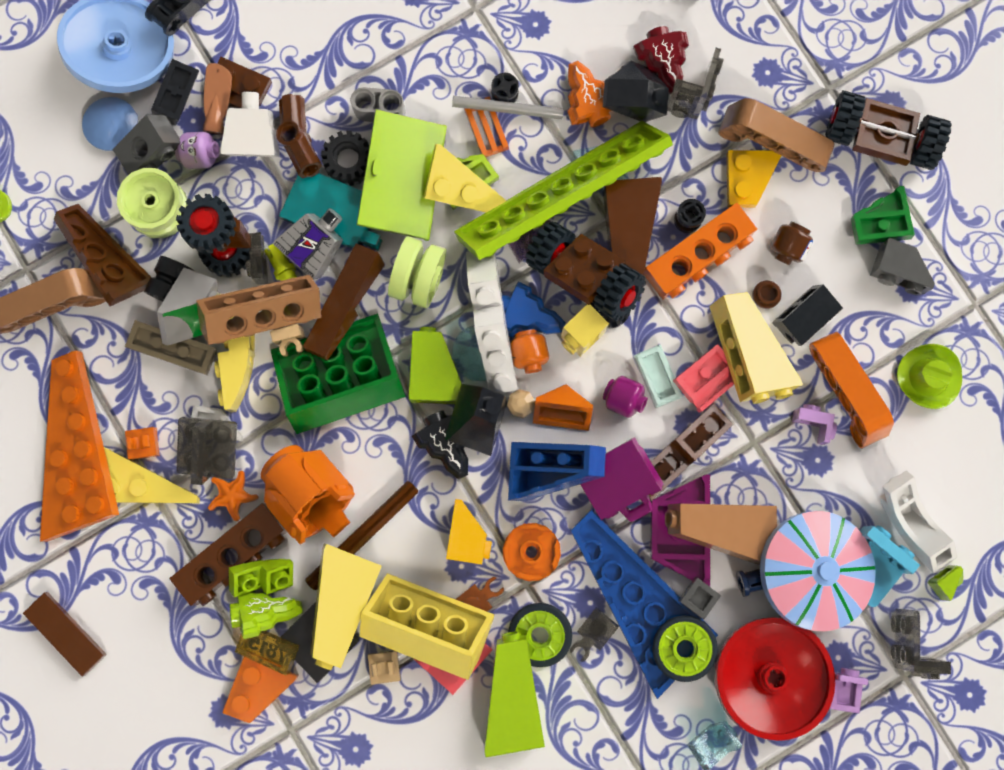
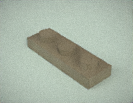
M136 320L125 344V347L207 376L217 352V348L192 339L167 346L162 344L160 328Z

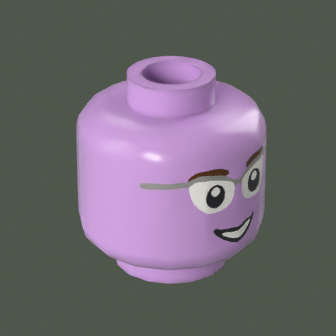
M186 132L180 136L181 143L175 150L177 160L187 169L210 168L214 165L220 153L218 143L207 132Z

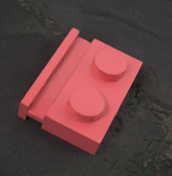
M718 344L673 380L690 403L692 402L699 413L734 385L724 351Z

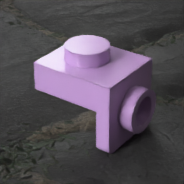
M804 404L803 408L800 407L794 410L792 422L820 427L817 444L825 445L835 438L837 423L834 422L835 414L820 412L821 407Z
M841 668V673L835 672V693L829 709L860 714L863 685H868V679L859 676L860 671Z

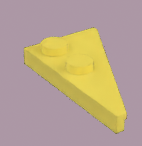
M435 144L423 198L482 212H488L506 202L502 196L440 144Z
M104 447L117 503L200 504V498L191 491Z

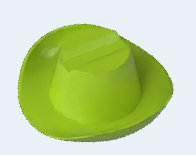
M921 345L909 351L900 361L897 370L898 384L904 394L915 404L930 409L944 408L956 399L961 390V363L957 355L943 345Z

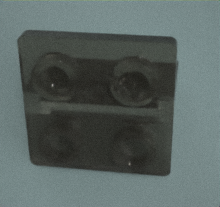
M191 417L179 418L177 473L191 475V484L203 485L210 477L232 479L235 476L237 423Z

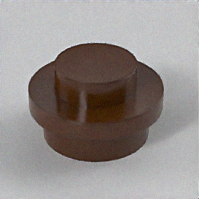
M765 280L754 287L752 296L757 306L763 309H770L780 302L782 294L780 287L775 282Z

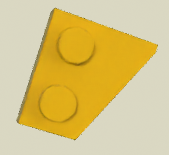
M728 150L726 154L727 208L736 202L741 208H755L782 155L771 150Z

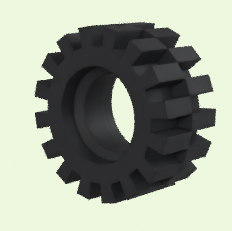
M346 130L345 135H343L342 131L337 132L338 137L336 138L331 135L329 137L330 142H325L323 145L325 150L321 151L322 163L327 174L332 179L348 183L349 186H354L355 181H358L359 184L362 183L368 158V141L365 137L362 139L361 134L356 132L353 135L352 131ZM345 149L356 151L358 153L357 163L350 168L340 166L337 158L341 151Z

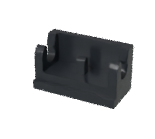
M172 59L151 108L152 115H165L172 125H177L199 70Z
M824 284L815 285L777 317L772 324L778 328L791 344L796 342L798 346H802L840 312L843 307Z

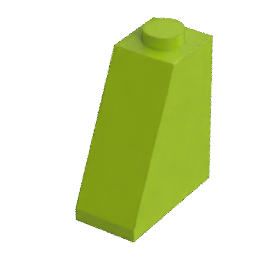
M420 327L419 331H412L409 401L411 403L455 405L462 382L442 333L436 332L437 329L434 327Z

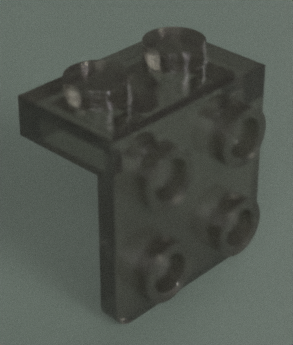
M715 48L702 86L676 79L667 111L671 112L672 115L679 118L689 117L697 120L701 111H707L715 91L717 75H719L724 61L723 58L719 57L721 48Z
M896 608L895 615L893 614L891 617V630L895 632V644L891 646V660L895 663V668L910 671L911 676H920L923 679H940V674H951V662L930 657H920V612L918 610Z

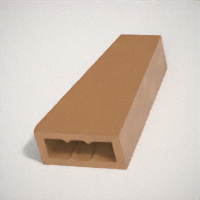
M668 504V510L665 513V524L669 535L760 565L765 543L777 527V506Z

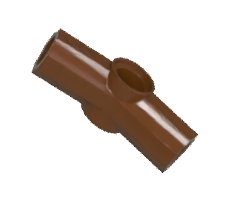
M283 95L279 100L280 125L276 131L277 140L284 146L298 175L301 178L313 177L320 172L322 164L311 144V137L306 132L305 99L301 95Z

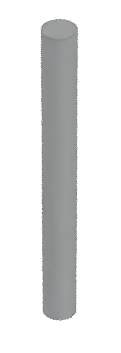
M454 95L452 99V107L561 120L563 118V108Z

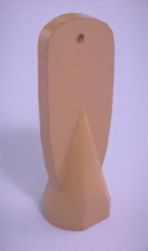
M210 63L206 67L204 84V113L206 120L203 124V132L223 135V120L229 105L232 75L227 68L217 63Z

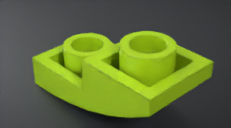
M291 559L260 560L229 567V591L233 597L258 589H262L268 595L293 586V562Z

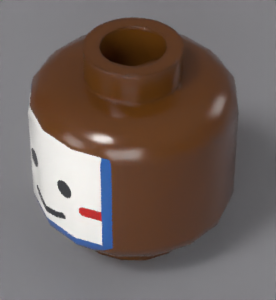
M792 221L789 225H781L770 245L771 249L777 253L775 259L789 266L792 261L797 263L803 262L813 244V238L810 236L811 231Z

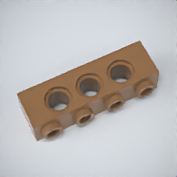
M310 275L196 300L200 330L208 345L220 344L227 340L243 336L249 337L256 333L276 330L297 323H307L321 318L319 287Z

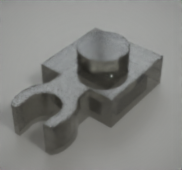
M261 232L249 233L251 236V251H249L250 260H246L247 275L257 285L268 284L264 236L261 235Z
M596 607L577 632L583 638L573 643L570 653L576 647H582L585 650V654L580 661H585L590 654L591 647L594 645L597 649L601 650L618 629L619 625Z

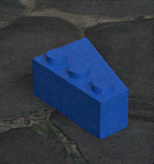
M511 442L508 501H528L604 477L606 447Z

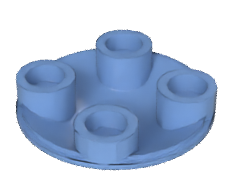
M116 97L99 99L88 107L83 116L82 129L84 136L94 147L105 151H113V148L136 126L138 115L133 107L123 99Z

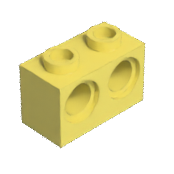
M587 304L563 327L561 334L563 341L561 344L570 354L574 355L577 353L581 357L604 335L609 323L591 305Z

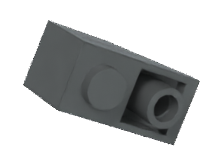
M888 238L880 245L870 276L878 278V282L884 285L904 287L905 291L912 295H924L934 288L935 282L916 247Z

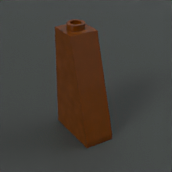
M662 177L616 180L613 184L604 186L603 189L609 251L626 260L627 266L644 275Z

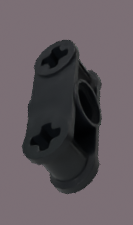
M154 0L147 7L145 18L148 21L157 23L163 28L165 35L171 36L211 0Z

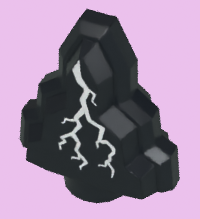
M442 410L426 417L423 420L426 427L413 434L412 438L419 449H426L431 458L441 460L449 473L457 479L468 476V457L464 451L465 447L444 440L452 415L447 416L445 411Z

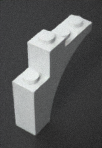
M468 251L466 252L468 288L473 306L474 328L479 351L482 356L488 389L497 393L518 390L496 255L494 253L490 257L479 260Z

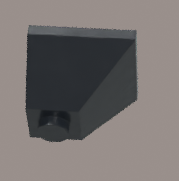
M461 384L444 440L491 456L508 401L506 397L484 387Z

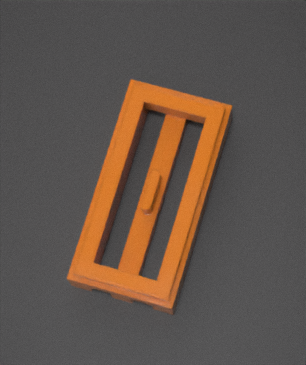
M464 108L481 154L489 157L509 150L496 112L488 111L500 141V146H497L484 111L477 110L491 149L486 150L472 113L476 110Z

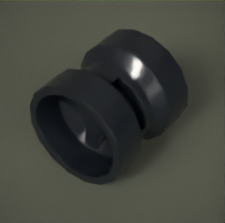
M696 199L684 200L679 205L674 216L676 228L683 233L695 232L706 216L704 205Z

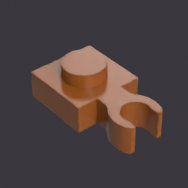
M491 577L482 590H479L476 584H474L455 600L488 612L493 608L488 599L501 595L504 592V587L498 592L491 591L490 583L497 579L496 577Z

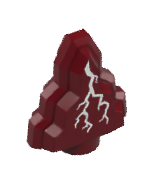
M667 26L656 27L647 32V39L633 46L637 59L644 61L646 67L656 73L667 85L670 95L680 93L683 81L681 66L686 61L685 50L689 46L687 32H669Z

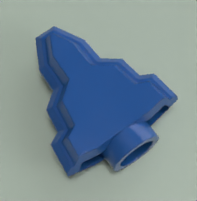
M518 281L511 296L503 294L502 299L509 337L514 338L516 333L532 329L546 335L562 333L566 322L555 311L544 307L542 298L532 294L531 287Z

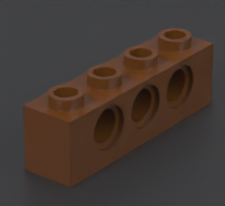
M261 503L169 579L190 606L199 604L205 606L217 596L215 591L222 585L225 587L229 586V567L260 561L263 558L261 556L262 552L269 547L273 550L286 540L283 535L287 531L267 508L266 503ZM256 529L261 534V541L258 545L253 546L250 544L248 537L250 532ZM231 548L235 549L238 554V559L233 565L229 564L226 560V553ZM207 567H210L215 574L214 580L210 584L203 579V572Z

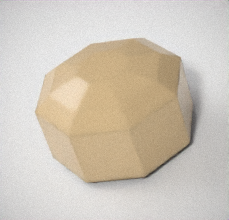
M519 389L510 394L507 408L512 416L523 419L533 413L535 400L530 392Z

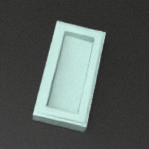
M661 344L633 356L655 408L683 397L680 389L673 382L675 377Z

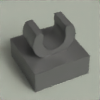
M694 577L678 601L701 619H705L721 595L699 578Z

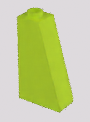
M518 631L504 633L502 638L496 641L485 735V757L545 747L526 634L520 635Z

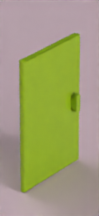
M375 110L356 225L429 241L435 201L425 199L423 196L435 144H440L444 147L446 125Z

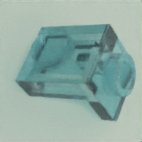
M726 721L710 724L689 742L687 746L702 769L709 770L729 752L739 750L742 744L737 738L736 731Z

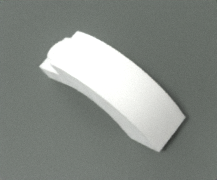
M906 470L899 476L891 478L887 484L882 486L884 494L880 496V500L887 516L904 542L927 568L935 573L957 558L954 540L933 521L925 510L919 498L915 477Z

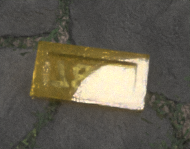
M262 631L259 636L249 639H243L241 634L235 652L283 675H287L292 669L299 646L272 633Z

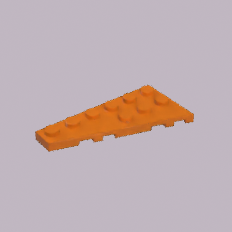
M76 350L51 360L40 542L54 540L119 515L83 354Z

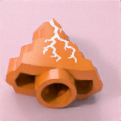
M578 60L570 63L568 66V82L572 90L568 96L570 108L567 114L571 125L589 122L590 127L593 128L606 123L611 118L609 113L611 110L603 108L604 81L594 79L591 71Z

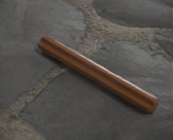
M410 481L405 482L338 549L354 555L418 494V489ZM320 565L305 579L307 585L313 590L318 589Z

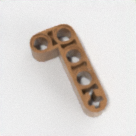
M750 98L741 99L727 107L718 131L722 138L732 142H740L748 138L814 172L826 171L835 143L827 137Z
M65 269L0 297V334L18 330L72 306L92 307L106 302L86 269Z

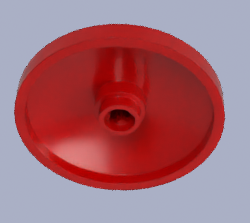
M761 618L740 626L727 638L717 656L714 680L719 701L730 719L741 729L754 736L776 741L800 737L814 729L823 720L831 706L835 693V671L826 647L812 631L794 626L783 618Z

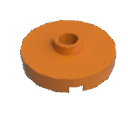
M525 523L514 528L506 537L503 546V558L508 570L517 578L526 581H539L549 576L558 566L561 556L560 543L555 534L546 526L537 523ZM530 546H534L537 549V555L533 558L528 557L526 554V549Z

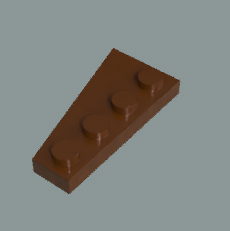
M79 204L56 211L54 216L55 223L109 307L145 290L151 276Z

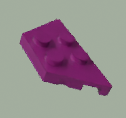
M706 474L651 501L650 559L691 581L694 577H697L710 587V548L669 535L665 524V513L668 510V504H710V475Z

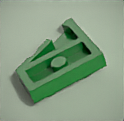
M899 186L893 193L884 198L881 197L873 202L870 207L863 208L853 214L851 224L856 245L880 243L888 238L900 241L911 240L914 237L915 233L904 186Z

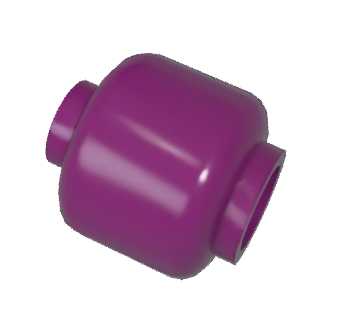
M619 376L615 380L611 379L603 393V400H606L607 409L627 418H631L636 412L642 413L647 404L648 397L644 396V385L625 376Z

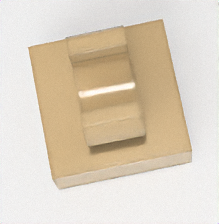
M295 324L270 331L272 342L280 345L279 350L283 356H288L287 346L290 343L296 345L297 352H303V345L299 339L306 337L301 325Z
M387 651L368 654L371 685L401 681L398 652Z

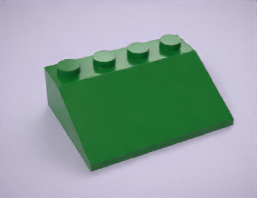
M378 313L354 321L328 360L307 352L304 348L303 352L299 353L294 343H290L287 346L288 356H283L280 353L279 347L271 349L285 413L296 434L406 397ZM307 337L299 340L302 345H304Z

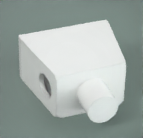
M242 92V108H228L221 145L222 155L280 157L273 113L268 109H259V93Z

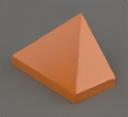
M565 384L536 397L532 423L589 431L593 405Z

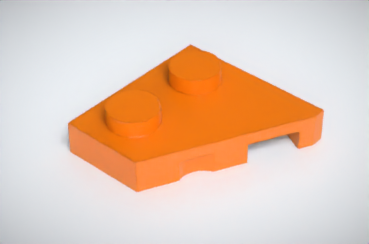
M246 655L242 660L222 713L251 723L294 683L299 675Z

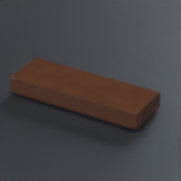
M44 592L23 612L25 617L82 677L86 676L107 655L49 592Z

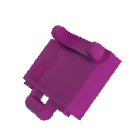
M634 437L606 453L604 477L580 485L601 520L609 519L620 511L627 520L634 522L652 512L649 494L652 496L661 491L664 483L644 449ZM640 499L643 503L631 510L627 507Z

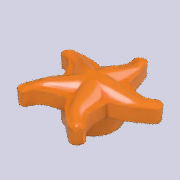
M239 471L237 478L230 483L216 477L211 479L217 485L219 495L213 499L208 509L213 511L220 506L227 507L234 521L240 520L238 513L243 503L259 499L257 494L250 495L244 490V471Z

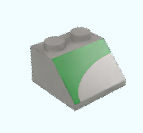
M183 268L157 311L162 344L168 346L203 335L200 330L196 300L220 295V292L217 290L216 279Z

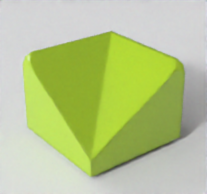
M948 565L928 580L929 586L940 600L951 601L956 588L963 583V568L961 566Z

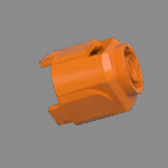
M291 445L275 453L265 463L261 471V479L265 483L264 502L289 535L296 539L299 544L304 543L306 538L319 533L323 529L335 537L351 523L343 511L355 495L353 486L321 450L304 451L298 445Z

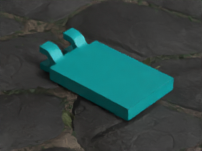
M320 173L306 178L297 176L280 212L279 217L282 220L294 224L305 214L310 213L316 214L321 219L326 211L331 208L342 217V221L334 229L343 239L342 245L353 249L355 244L360 245L362 243L379 251L383 242L379 234L368 231L369 228L356 225L362 190Z

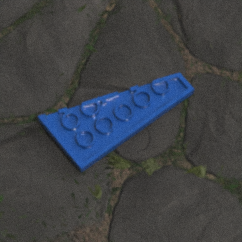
M590 510L574 526L571 533L656 699H658L675 680L666 676L658 668L654 660L652 646L657 630L664 622L676 616H693L703 622L705 621L678 601L680 597ZM711 628L715 637H717L718 634ZM688 640L681 641L677 646L678 654L681 657L690 656L693 652L692 643Z

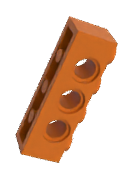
M736 202L646 266L644 276L662 300L669 295L673 299L686 289L684 285L693 279L696 283L709 273L707 271L708 267L714 263L720 266L731 257L729 252L738 247L739 250H742L754 241L752 236L757 231V227ZM717 233H726L730 237V242H721L718 239ZM695 249H704L708 254V258H698L695 255ZM672 265H682L685 269V275H676L672 271Z

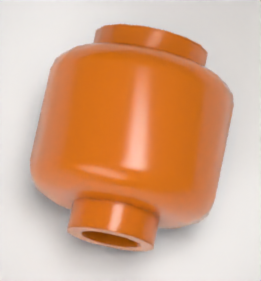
M532 329L518 332L510 342L514 367L524 369L526 374L541 371V366L549 360L546 338L544 335L537 333V330Z

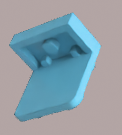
M878 525L876 527L863 526L860 532L866 538L871 548L876 574L873 593L867 605L876 607L903 574H914L920 564L913 559L915 555L903 545L898 547L890 540L891 534Z

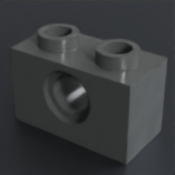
M146 114L113 148V151L129 175L142 168L158 169L164 161L169 160L175 155V150L181 142L165 115Z

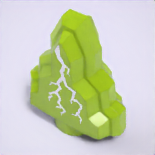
M253 591L237 596V603L229 604L231 628L240 627L243 639L259 636L260 632L272 629L276 623L288 621L303 613L301 601L288 597L272 598L265 593H254Z

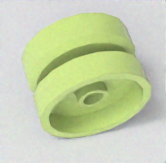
M142 168L130 173L122 181L117 191V206L121 216L138 232L150 238H166L178 232L176 225H179V223L176 221L177 215L181 216L179 208L181 205L186 208L187 203L185 201L188 199L182 188L166 172L156 168Z
M406 237L399 249L392 269L388 296L403 301L412 291L411 299L413 305L427 309L440 284L447 251L446 248L432 244L423 254L422 241Z

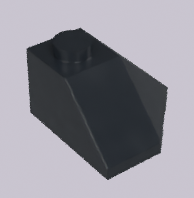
M631 60L624 64L615 74L605 79L603 108L638 121H651L667 115L669 88L656 73L649 70L646 66Z

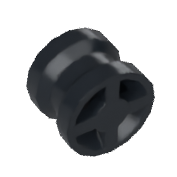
M506 72L496 75L491 84L492 99L515 103L519 95V83L516 77Z

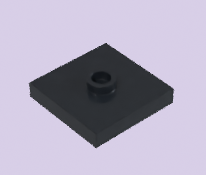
M315 602L277 642L281 646L290 649L288 654L316 683H319L331 670L316 665V659L311 656ZM355 634L348 652L360 641Z

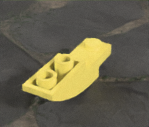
M255 335L227 340L223 344L229 351L217 353L218 361H215L214 367L217 378L221 379L222 389L218 390V400L220 406H224V410L230 413L237 412L250 382L255 356Z

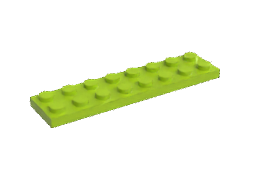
M640 121L506 200L501 205L455 230L454 233L458 241L476 258L481 260L490 257L496 250L508 243L517 241L521 235L531 229L541 227L546 220L556 214H562L578 201L591 197L593 192L613 184L617 178L625 173L634 171L647 160L660 156L664 150L673 145L671 137L648 123Z

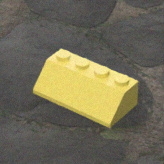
M387 573L361 613L359 637L469 680L480 659L494 620V614Z

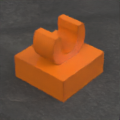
M149 427L125 431L129 460L160 456L157 428Z

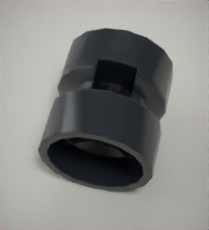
M160 256L154 268L156 277L149 279L144 293L163 302L183 268L193 269L171 258Z

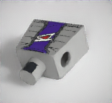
M331 208L326 211L321 219L314 213L305 214L272 244L305 274L310 275L313 280L319 279L324 275L343 242V239L334 231L342 221V217Z

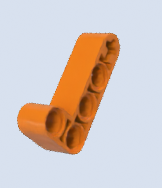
M834 332L810 343L809 349L814 361L852 420L850 432L855 443L860 448H864L888 437L894 425L892 414L843 337L838 332Z

